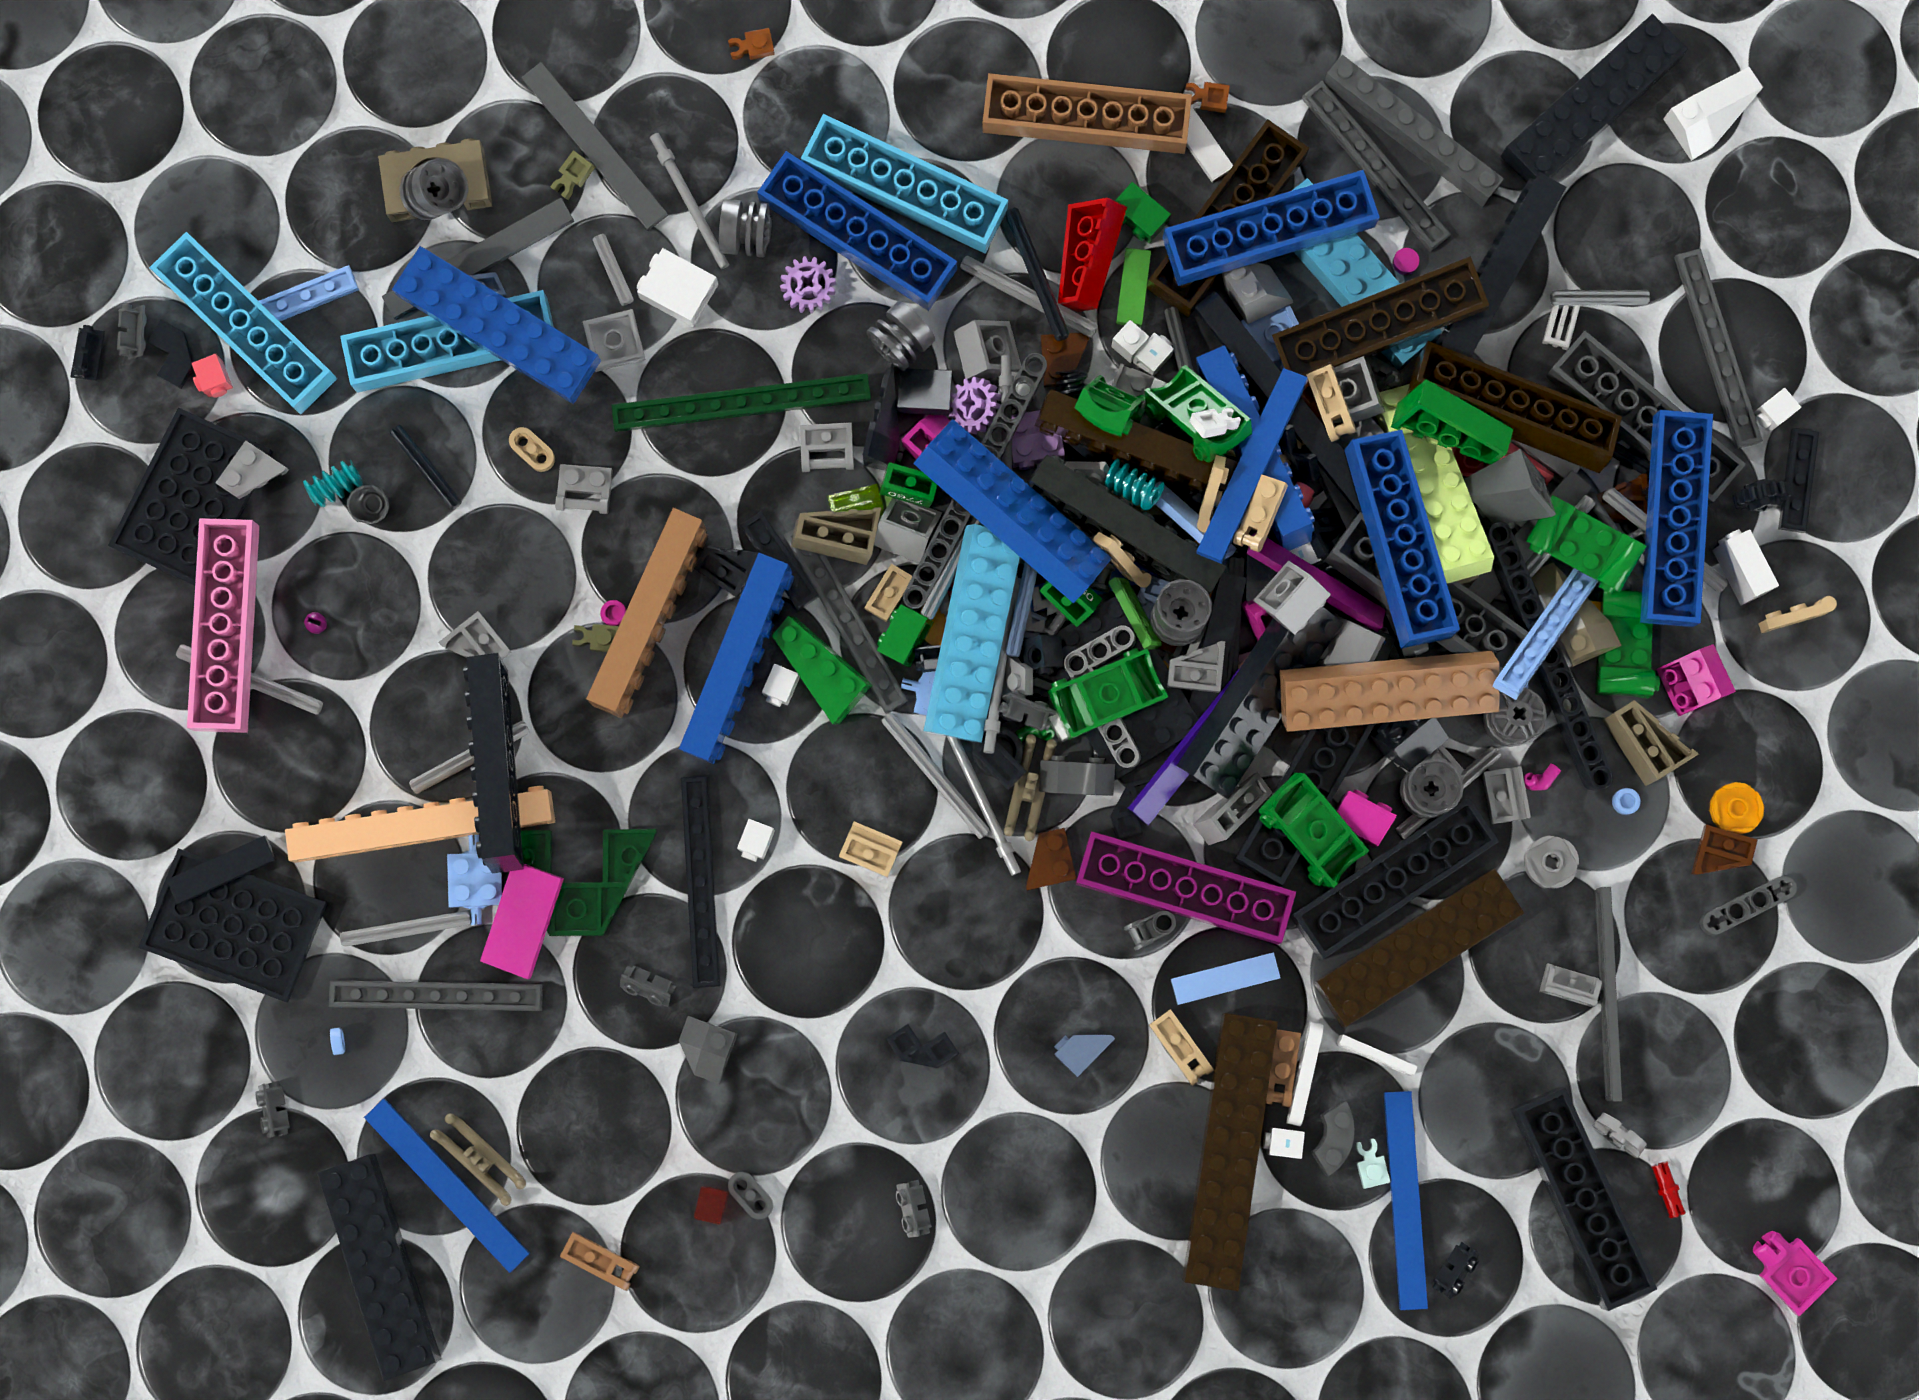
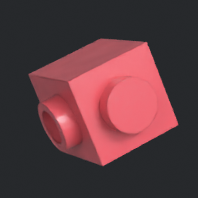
M217 354L192 363L196 374L193 380L199 392L203 391L208 397L217 398L225 395L227 390L233 388L224 362Z

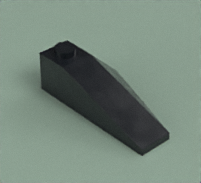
M891 362L887 363L879 396L881 399L876 402L873 421L875 423H870L862 454L864 466L883 471L886 470L889 462L901 465L904 451H900L894 369Z

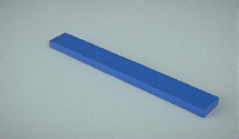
M1283 368L1197 549L1198 555L1222 564L1248 509L1260 477L1264 475L1308 382V377Z
M1412 1091L1384 1092L1399 1309H1428Z
M385 1098L364 1116L367 1122L509 1273L530 1254L521 1242Z

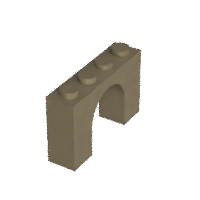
M470 138L456 144L444 142L437 144L436 147L425 148L419 146L413 147L410 151L406 152L394 150L386 152L385 155L378 156L386 215L391 222L417 218L402 203L399 189L402 177L409 170L435 158H446L456 163L463 170L468 182V194L466 201L463 203L467 210L492 207L485 152L480 140Z

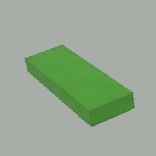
M1132 248L1125 249L1116 324L1126 325L1131 320L1138 327H1142L1151 251Z
M1115 577L1108 583L1143 648L1152 650L1161 647L1162 642L1155 635L1150 620L1128 579Z

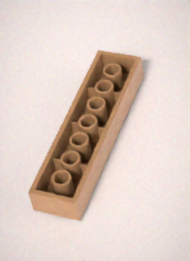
M988 73L983 114V133L1185 154L1192 95Z
M675 508L672 509L586 698L592 706L619 718H622L624 713H629L634 701L631 699L635 689H640L644 680L642 672L645 666L649 667L655 656V652L652 650L656 642L660 643L664 637L666 629L663 626L666 619L672 618L676 610V605L674 604L676 597L683 594L687 585V581H685L688 571L692 572L697 563L698 558L695 555L699 548L703 549L708 539L707 530L701 519Z
M1492 651L1280 670L1282 721L1287 732L1499 712V690L1492 687L1494 681L1499 676V661Z

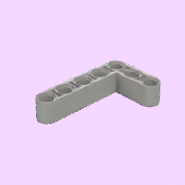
M1118 626L1069 653L1065 658L1064 665L1071 680L1094 671L1101 665L1133 648L1136 643V635L1129 627ZM1122 631H1127L1130 634V641L1126 645H1119L1117 643V636ZM1099 644H1104L1107 647V653L1103 658H1096L1094 655V648ZM1075 657H1082L1084 660V666L1079 671H1073L1071 668V661ZM1122 718L1098 727L1112 755L1120 766L1133 768L1139 764L1141 760L1140 751ZM1112 726H1119L1122 730L1121 738L1115 741L1111 740L1108 734ZM1125 749H1132L1135 754L1134 760L1129 764L1124 763L1121 759V754Z

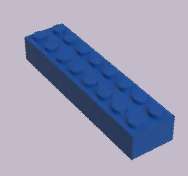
M785 151L757 192L760 203H769L771 210L927 311L931 309L957 271V261L787 151Z
M1364 170L1165 228L1163 241L1177 284L1180 286L1375 228L1380 217Z
M419 246L392 288L399 298L572 404L575 403L601 362L598 354Z
M1224 345L1196 357L1198 376L1251 419L1253 433L1260 418L1258 413L1260 407L1255 396L1250 397L1248 393L1249 384L1245 375H1239L1236 368L1238 367V362L1234 353H1228ZM1251 435L1232 448L1238 461H1240ZM1278 444L1264 475L1285 482L1288 485L1271 528L1278 544L1291 551L1312 542V532L1315 531L1313 522H1315L1310 508H1304L1301 501L1304 499L1302 491L1298 484L1293 485L1290 478L1293 477L1291 469L1287 462L1282 463L1279 456L1282 452Z
M1659 410L1653 416L1645 545L1647 547L1644 553L1640 623L1694 627L1701 623L1713 414Z
M954 419L930 442L913 463L1072 603L1088 589L1112 559L1102 548Z
M1397 430L1353 439L1344 451L1400 647L1402 649L1449 639L1460 630L1403 431Z
M758 553L679 749L712 764L715 763L716 759H721L725 750V745L722 744L726 735H731L735 725V721L732 718L735 711L740 712L745 697L742 695L745 686L750 687L754 679L755 673L752 672L755 662L760 663L765 651L762 648L765 638L769 639L773 632V617L775 614L779 615L782 610L784 590L789 591L793 583L794 576H792V570L787 563Z

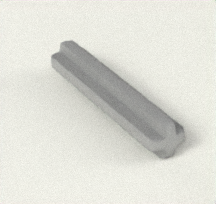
M600 234L593 238L594 245L620 304L625 306L632 303L634 299L606 235Z

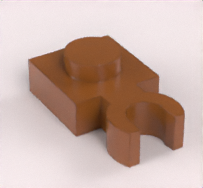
M769 28L745 32L746 40L739 38L728 40L729 47H739L738 51L731 52L733 60L741 59L747 53H749L750 60L775 55Z
M1204 82V87L1199 88L1195 83H1186L1185 90L1194 93L1191 105L1201 102V110L1226 112L1230 85Z

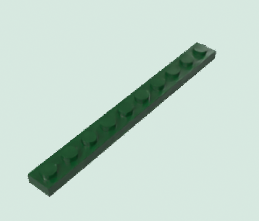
M868 373L612 404L611 406L614 430L619 432L871 401Z

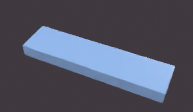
M348 265L259 300V302L280 322L356 292L359 288L351 267Z
M1157 482L1155 487H1158L1162 482ZM1164 484L1163 493L1155 505L1200 544L1205 533L1197 528L1199 515ZM1231 544L1224 559L1232 556L1237 548Z
M1273 952L1173 978L1171 983L1177 1005L1279 979L1280 974Z

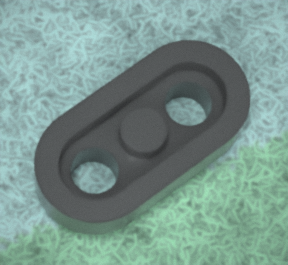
M738 1172L732 1175L728 1182L729 1192L744 1210L754 1219H764L769 1216L773 1210V1200L754 1177L747 1172ZM740 1180L746 1181L747 1188L745 1190L738 1188L737 1184ZM762 1200L765 1203V1208L757 1210L755 1207L756 1201Z

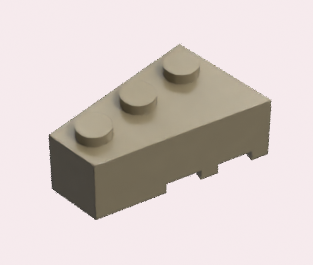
M881 507L859 511L851 509L845 512L800 513L795 524L791 547L867 565L872 556Z
M1635 700L1603 719L1606 727L1645 786L1661 779L1698 755L1694 749L1690 750L1679 741V737L1676 734L1670 733L1659 724L1660 721Z

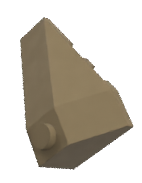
M1554 563L1541 567L1532 577L1537 593L1541 595L1545 607L1548 606L1568 578ZM1586 598L1559 637L1572 667L1621 646L1611 622L1588 598Z

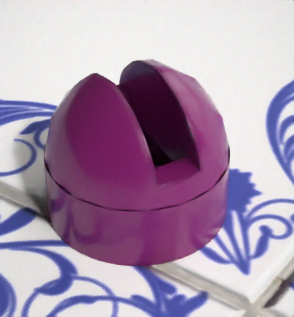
M312 612L306 616L304 624L308 631L313 634H319L326 629L327 620L322 614ZM310 619L321 621L320 626L309 623Z

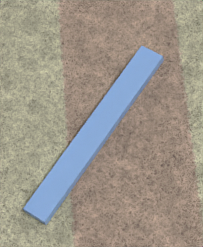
M1575 568L1572 570L1496 678L1492 687L1515 700L1518 698L1598 583L1597 580Z

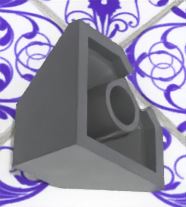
M688 1016L679 1038V1043L694 1075L720 1084L738 1033Z

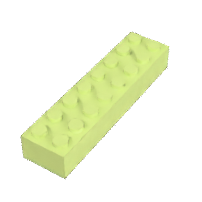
M1410 384L1379 392L1385 412L1375 416L1379 427L1385 433L1397 431V429L1391 428L1397 404L1406 397ZM1401 427L1400 430L1404 434L1446 583L1491 572L1494 555L1451 447L1437 445L1438 440L1425 435L1422 439L1412 435L1413 431Z

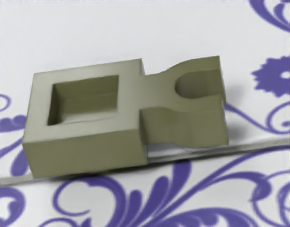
M573 150L559 169L563 176L555 180L550 187L558 192L560 187L565 186V191L561 196L569 200L573 194L575 184L582 187L596 167Z
M593 624L592 630H587L583 626L574 625V631L582 632L584 636L581 640H572V645L582 647L590 644L591 651L607 653L619 626Z

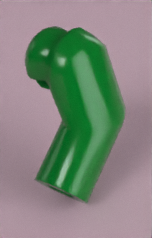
M1027 725L1015 731L1021 742H1024L1029 734H1033L1046 741L1053 739L1055 736V730L1051 725L1047 731L1044 729L1039 731Z

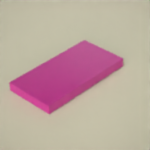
M524 864L523 870L510 871L480 961L520 977L531 979L564 878Z

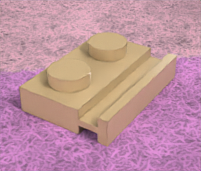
M853 822L839 857L888 878L903 842Z

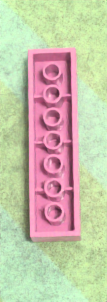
M199 518L187 728L193 731L248 733L259 525L253 520Z

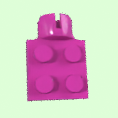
M1770 1231L1761 1237L1766 1242L1764 1245L1757 1241L1753 1247V1253L1764 1264V1270L1759 1276L1795 1315L1800 1316L1837 1278L1801 1239L1796 1238L1793 1242L1788 1243L1780 1233Z

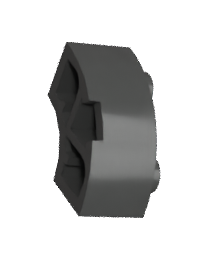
M1052 755L1051 761L1041 760L1039 792L1113 796L1115 764H1105V758L1089 757V762L1067 761V756Z
M1342 1101L1320 1114L1323 1123V1136L1311 1153L1326 1176H1330L1340 1168L1348 1157L1353 1145L1354 1120L1347 1101Z

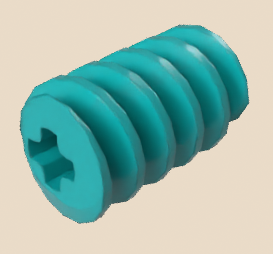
M1117 458L1107 473L1105 486L1110 491L1114 490L1115 495H1123V498L1128 501L1132 500L1134 505H1141L1143 510L1151 509L1163 493L1164 482L1155 487L1156 478L1153 477L1149 482H1146L1147 473H1143L1138 478V468H1134L1129 473L1130 464L1126 463L1120 468L1121 459Z
M351 459L350 466L343 461L340 462V471L336 467L331 466L332 475L323 470L322 480L313 475L312 485L306 480L303 481L304 487L315 506H317V503L324 508L326 507V498L331 503H334L336 501L335 493L340 498H344V489L351 493L354 491L353 484L358 488L363 485L362 478Z

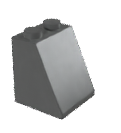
M1521 449L1465 478L1473 504L1477 505L1483 518L1487 517L1493 524L1496 522H1520L1556 515L1544 477Z

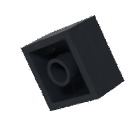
M1436 718L1378 723L1369 734L1383 756L1408 772L1449 739Z

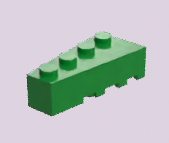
M1427 379L1398 402L1391 428L1397 430L1403 427L1413 431L1412 435L1422 439L1425 435L1438 440L1437 445L1445 448L1457 447L1460 449L1461 454L1490 465L1507 454L1513 429Z
M788 616L772 635L832 724L839 725L872 687V684L796 617Z

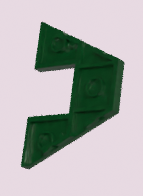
M603 830V882L562 883L547 928L549 936H604L656 836L657 830ZM521 831L523 863L552 874V831Z

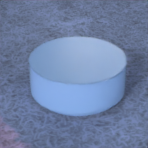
M1623 788L1617 791L1612 798L1613 808L1622 815L1632 814L1640 807L1639 794L1630 788Z
M342 1028L330 1029L333 1054H344L345 1039Z

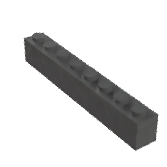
M1343 54L1327 72L1324 83L1333 93L1482 208L1497 191L1504 180L1503 177Z

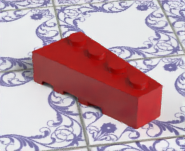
M1110 198L1068 204L1058 304L1076 312L1098 308L1127 206Z

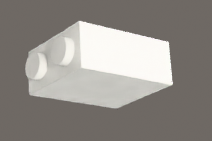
M662 248L659 254L656 253L651 259L649 265L651 269L646 276L643 275L637 284L639 298L694 327L718 286L717 278Z
M1740 529L1726 535L1725 538L1718 541L1719 546L1712 550L1740 605L1763 596L1779 586L1751 530L1741 533Z

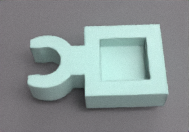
M1373 1138L1369 1139L1371 1148L1368 1151L1362 1149L1361 1142H1356V1150L1363 1156V1161L1356 1162L1363 1189L1390 1183L1384 1156H1375L1377 1142Z

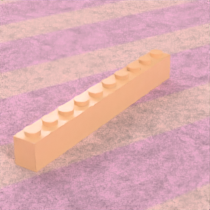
M544 786L529 787L528 792L518 793L521 828L555 823L551 791L544 789ZM456 798L449 800L450 804L439 805V802H430L423 804L424 808L413 810V806H404L397 808L398 812L387 814V810H378L371 812L369 817L361 818V814H352L345 816L343 821L335 822V818H326L319 820L317 825L309 826V822L292 824L293 828L285 829L288 859L291 862L297 863L466 837L468 835H479L480 833L476 832L474 818L478 817V807H474L473 801H466L465 798Z

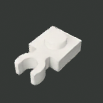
M1231 408L1224 409L1219 414L1215 409L1192 413L1190 423L1202 438L1225 434L1227 429H1237L1241 419L1240 417L1232 418L1234 410Z

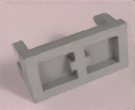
M1547 963L1539 992L1593 1007L1597 1006L1602 981L1596 977Z

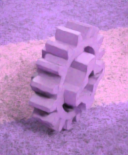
M804 256L803 263L800 264L796 259L793 260V268L785 267L788 275H781V281L786 283L780 285L781 291L786 292L783 295L784 300H791L790 307L792 309L799 305L801 313H803L805 308H809L810 313H813L816 306L823 310V302L831 303L828 295H835L836 293L835 289L830 287L836 285L835 278H830L833 275L832 269L825 271L826 262L823 261L818 265L816 257L811 262H808L806 256ZM822 276L825 280L824 289H822V286L819 285ZM792 280L798 286L795 289V293L791 289ZM804 283H813V287L807 286L806 288H804Z
M973 377L972 380L964 379V386L956 385L957 394H950L954 401L950 403L953 411L949 413V417L956 418L955 421L969 433L986 432V425H991L993 417L997 414L996 409H999L1001 404L997 403V400L1001 398V394L995 393L997 387L990 384L989 380Z

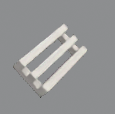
M1553 305L1542 343L1546 345L1549 343L1553 347L1559 346L1564 350H1568L1580 305H1574L1564 341L1560 340L1569 305H1563L1556 334L1552 338L1551 334L1559 305Z

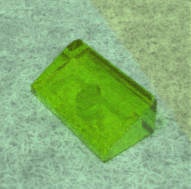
M877 484L827 496L830 510L833 512H845L851 509H857V511L872 510L873 508L881 507L880 515L884 513Z

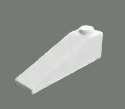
M1750 67L1674 106L1667 113L1664 121L1692 161L1714 147L1763 87Z

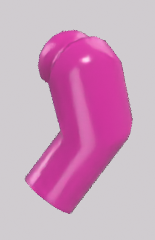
M1550 764L1543 774L1527 773L1523 777L1525 787L1531 791L1547 790L1561 770L1554 764Z

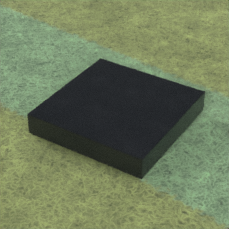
M908 368L904 371L900 370L897 413L949 416L952 371Z

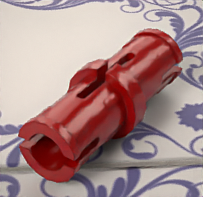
M1665 1161L1658 1163V1165H1652L1651 1168L1654 1171L1659 1186L1658 1194L1663 1197L1669 1218L1679 1217V1214H1686V1211L1683 1208L1678 1190H1680L1679 1185L1675 1184L1668 1165L1669 1163Z

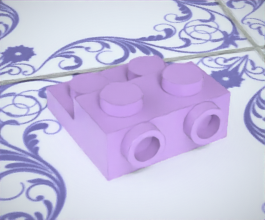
M1040 410L1026 412L1012 437L1013 468L1019 467L1020 470L1032 469L1035 467L1034 464H1040L1047 454L1049 456H1058L1064 460L1065 453L1062 436L1054 434L1053 437L1040 433L1039 428L1034 426ZM1012 414V419L1016 418L1018 414Z

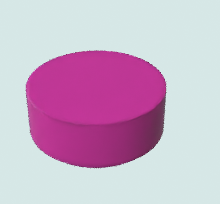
M1411 248L1398 250L1392 262L1395 271L1402 275L1412 274L1419 265L1417 252Z
M610 600L601 608V619L606 625L620 626L626 608L621 602Z

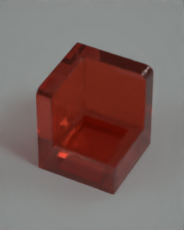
M701 1186L694 1218L714 1224H722L729 1191Z

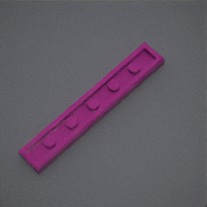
M1255 531L1251 536H1255L1257 534V531ZM1266 538L1260 552L1253 551L1248 546V555L1276 572H1279L1288 561L1292 562L1310 574L1331 594L1326 600L1327 603L1376 632L1382 628L1385 615L1384 608L1269 538Z

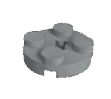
M1545 836L1539 838L1529 846L1524 854L1526 873L1541 888L1555 889L1567 885L1574 879L1577 865H1579V857L1575 847L1569 841L1560 837ZM1548 855L1551 858L1556 857L1558 859V862L1555 863L1556 869L1554 870L1545 865Z
M1602 1113L1592 1125L1600 1133L1608 1134L1607 1140L1619 1149L1625 1146L1624 1150L1637 1159L1647 1145L1631 1129L1627 1130L1620 1121L1606 1113Z

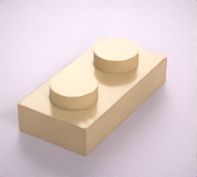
M891 564L864 607L865 610L888 622L902 599L912 575Z

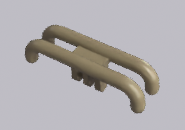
M1029 734L1025 740L1020 765L1027 772L1015 783L1004 827V834L1012 836L1015 831L1021 802L1032 803L1024 834L1026 841H1032L1035 838L1045 792H1039L1040 772L1039 775L1029 773L1036 744V736L1033 734ZM1054 739L1047 741L1043 760L1051 761L1052 755L1054 756L1057 746Z
M447 1114L445 1122L457 1129L474 1146L469 1147L464 1152L446 1134L436 1129L431 1131V1139L437 1141L499 1198L502 1205L508 1206L512 1200L511 1196L487 1171L495 1165L519 1190L526 1187V1180L462 1119L455 1114Z

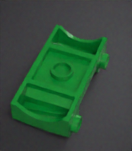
M1186 365L1181 367L1177 375L1163 387L1147 388L1144 390L1145 411L1151 419H1157L1158 421L1163 420L1167 416L1190 435L1194 440L1193 452L1200 461L1204 460L1209 463L1215 460L1216 455H1224L1252 435L1251 419ZM1231 408L1234 410L1232 418L1240 417L1241 419L1237 429H1227L1225 434L1202 438L1190 423L1192 413L1215 409L1219 414L1224 409Z
M1099 375L1082 389L1075 409L1096 427L1121 437L1123 434H1129L1134 422L1140 423L1145 409L1141 408L1145 401V396L1142 394L1133 396L1107 384L1105 378Z
M1552 495L1551 501L1556 515L1538 519L1525 541L1530 544L1528 549L1541 556L1545 552L1600 582L1598 587L1610 594H1613L1614 591L1620 592L1647 546Z
M1602 590L1599 592L1601 612L1611 622L1621 646L1597 656L1595 695H1625L1648 699L1653 696L1654 691L1659 690L1660 678L1655 675L1654 670H1651L1653 624L1640 623L1642 592L1621 590L1620 592L1614 591L1613 594Z
M1138 648L1132 649L1124 653L1125 658L1068 682L1066 678H1063L1051 684L1052 688L1048 693L1069 740L1168 698L1167 692L1156 675L1148 649L1140 652Z
M1294 773L1259 809L1261 814L1259 819L1268 828L1281 829L1310 863V866L1307 867L1310 873L1308 877L1317 886L1323 885L1334 888L1338 884L1343 872L1353 862L1369 852L1367 847L1305 773Z

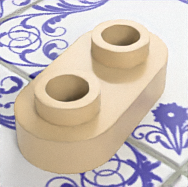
M520 427L512 431L509 436L511 448L534 470L545 472L553 467L555 463L553 451L531 430ZM521 439L528 440L525 446L519 445ZM544 455L547 457L544 463L538 462L540 456Z

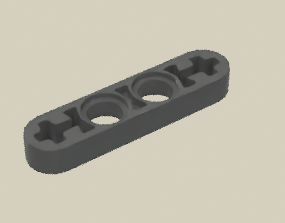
M1788 876L1774 878L1706 912L1700 918V927L1708 935L1720 934L1792 898L1796 893V883ZM1779 882L1782 884L1787 883L1789 888L1785 890L1786 894L1781 892L1772 896L1770 891L1779 888ZM1757 892L1763 893L1766 897V904L1763 907H1758L1753 902V896ZM1733 904H1738L1743 909V915L1739 919H1735L1730 915V907ZM1724 915L1726 920L1717 923V929L1708 927L1707 923L1710 922V916L1712 919Z

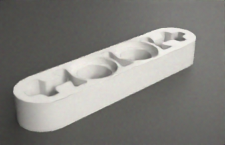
M1311 1021L1308 1024L1293 1088L1292 1102L1288 1110V1124L1301 1126L1321 1043L1323 1024Z

